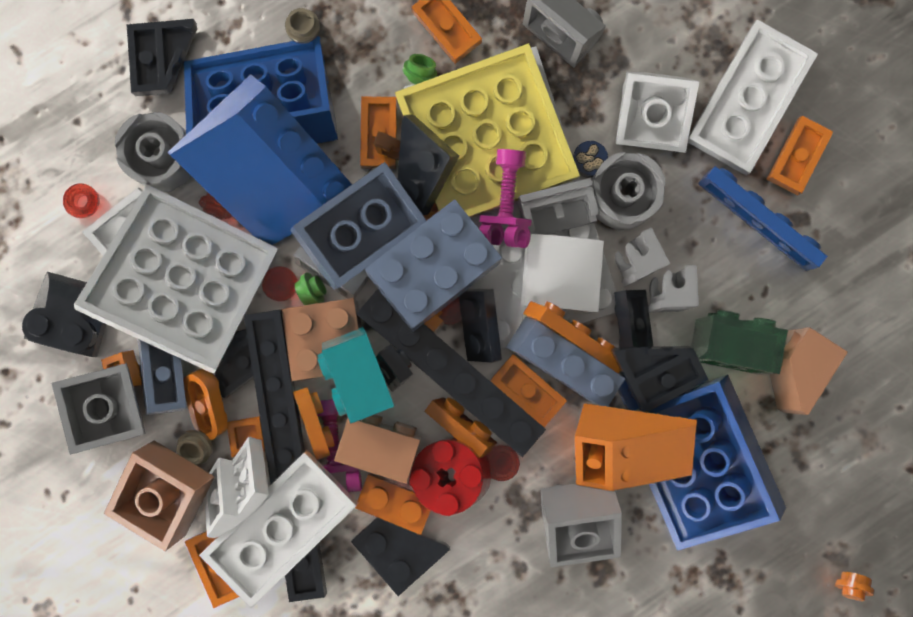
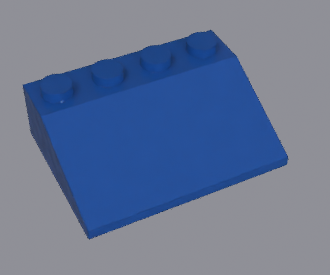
M317 36L308 43L290 41L184 61L186 134L249 75H253L272 92L316 144L338 140L334 108L320 36Z
M249 75L168 151V154L254 237L270 245L292 234L290 230L295 224L352 185L272 92L253 75Z
M728 374L702 383L647 412L697 420L692 476L649 484L677 551L781 520L787 507Z

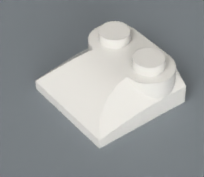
M627 72L622 87L623 97L616 144L686 153L699 81L677 76Z

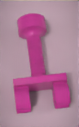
M497 149L496 165L501 166L502 171H504L502 173L504 176H502L503 183L501 184L503 187H501L502 194L500 195L502 197L500 198V213L498 216L480 215L479 222H482V225L479 227L480 231L492 245H500L503 238L508 247L526 248L529 245L531 234L528 226H531L532 219L514 218L512 214V209H514L513 198H515L514 187H516L515 180L517 179L515 176H517L516 172L519 168L525 167V151ZM502 224L508 225L505 232L503 230Z
M333 399L321 400L324 412L317 414V416L322 418L324 426H329L335 444L334 447L328 448L330 456L327 458V464L322 466L329 473L346 472L347 491H361V470L334 461L339 445L338 428H336L338 427L336 420L339 414Z

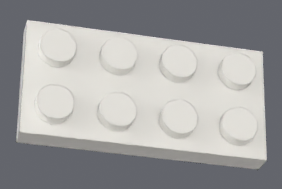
M757 19L689 134L688 143L746 176L750 174L818 53Z
M308 450L268 487L269 495L249 517L236 527L218 536L199 555L250 608L272 589L358 504L353 496Z

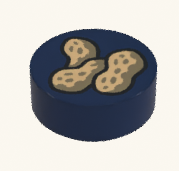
M585 141L577 146L573 153V159L579 174L587 178L596 176L595 173L601 164L608 159V153L602 144L596 141Z

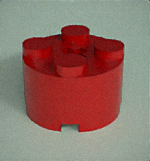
M454 437L442 439L429 444L417 455L409 476V483L418 500L427 509L444 516H451L467 510L486 494L491 482L490 462L487 455L479 458L478 454L470 446L458 441ZM451 468L456 472L453 476L454 481H450L448 478L449 473L447 470Z

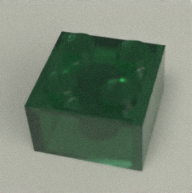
M718 310L717 313H708L707 317L696 319L691 347L694 348L700 363L757 375L780 374L788 330L777 328L776 321L765 318L742 321L739 320V313Z

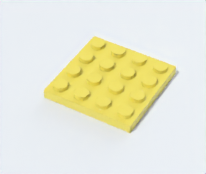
M529 43L395 92L403 116L414 114L459 155L454 168L435 201L438 211L454 199L470 218L499 208L501 205L500 198H502L500 197L502 194L501 187H503L501 186L503 183L502 176H504L502 173L504 171H502L501 166L496 165L497 149L526 152L525 167L519 168L516 172L517 176H515L517 179L515 180L516 187H514V202L518 201L520 195L556 187L576 180L580 176Z

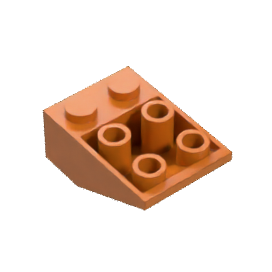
M584 403L575 433L576 485L615 491L692 476L697 420Z

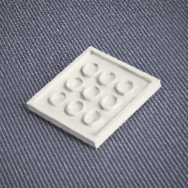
M147 184L74 303V309L215 374L278 248Z

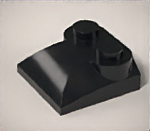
M47 272L33 309L25 315L22 321L24 339L75 354L97 357L107 324L74 309V303L87 282Z

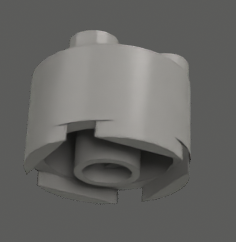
M161 112L137 114L130 117L122 124L115 137L116 159L119 167L125 174L143 186L148 184L164 192L175 190L188 181L191 175L168 154V151L186 135V130L173 118ZM158 148L160 150L159 154L154 155V151Z
M626 152L614 154L601 164L595 173L596 176L594 175L591 179L599 212L596 218L615 230L620 231L640 226L652 217L663 204L665 176L659 165L647 155ZM626 187L631 188L632 192L630 195L623 196L620 192L621 189Z

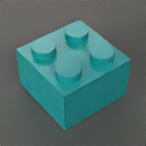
M364 327L322 343V353L318 354L317 360L325 380L333 378L336 387L331 389L339 416L347 414L351 424L394 407L393 400Z

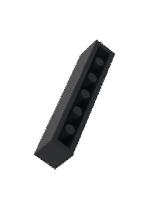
M378 289L356 313L397 350L401 349L412 363L522 458L546 431L541 424L426 325L423 324L416 331L412 332Z

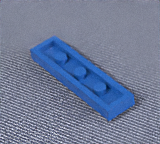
M714 166L699 181L698 185L805 271L819 268L828 257L820 250L821 246L816 240L807 235L802 236L792 228L793 223L786 216L780 213H773L768 209L760 195L753 191H746L737 184V178L730 171Z

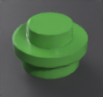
M412 54L409 60L404 62L402 68L405 76L413 84H418L437 76L435 61L423 54Z
M310 273L301 275L300 280L295 283V290L304 305L325 302L324 295L327 291L322 280L318 276L313 277Z

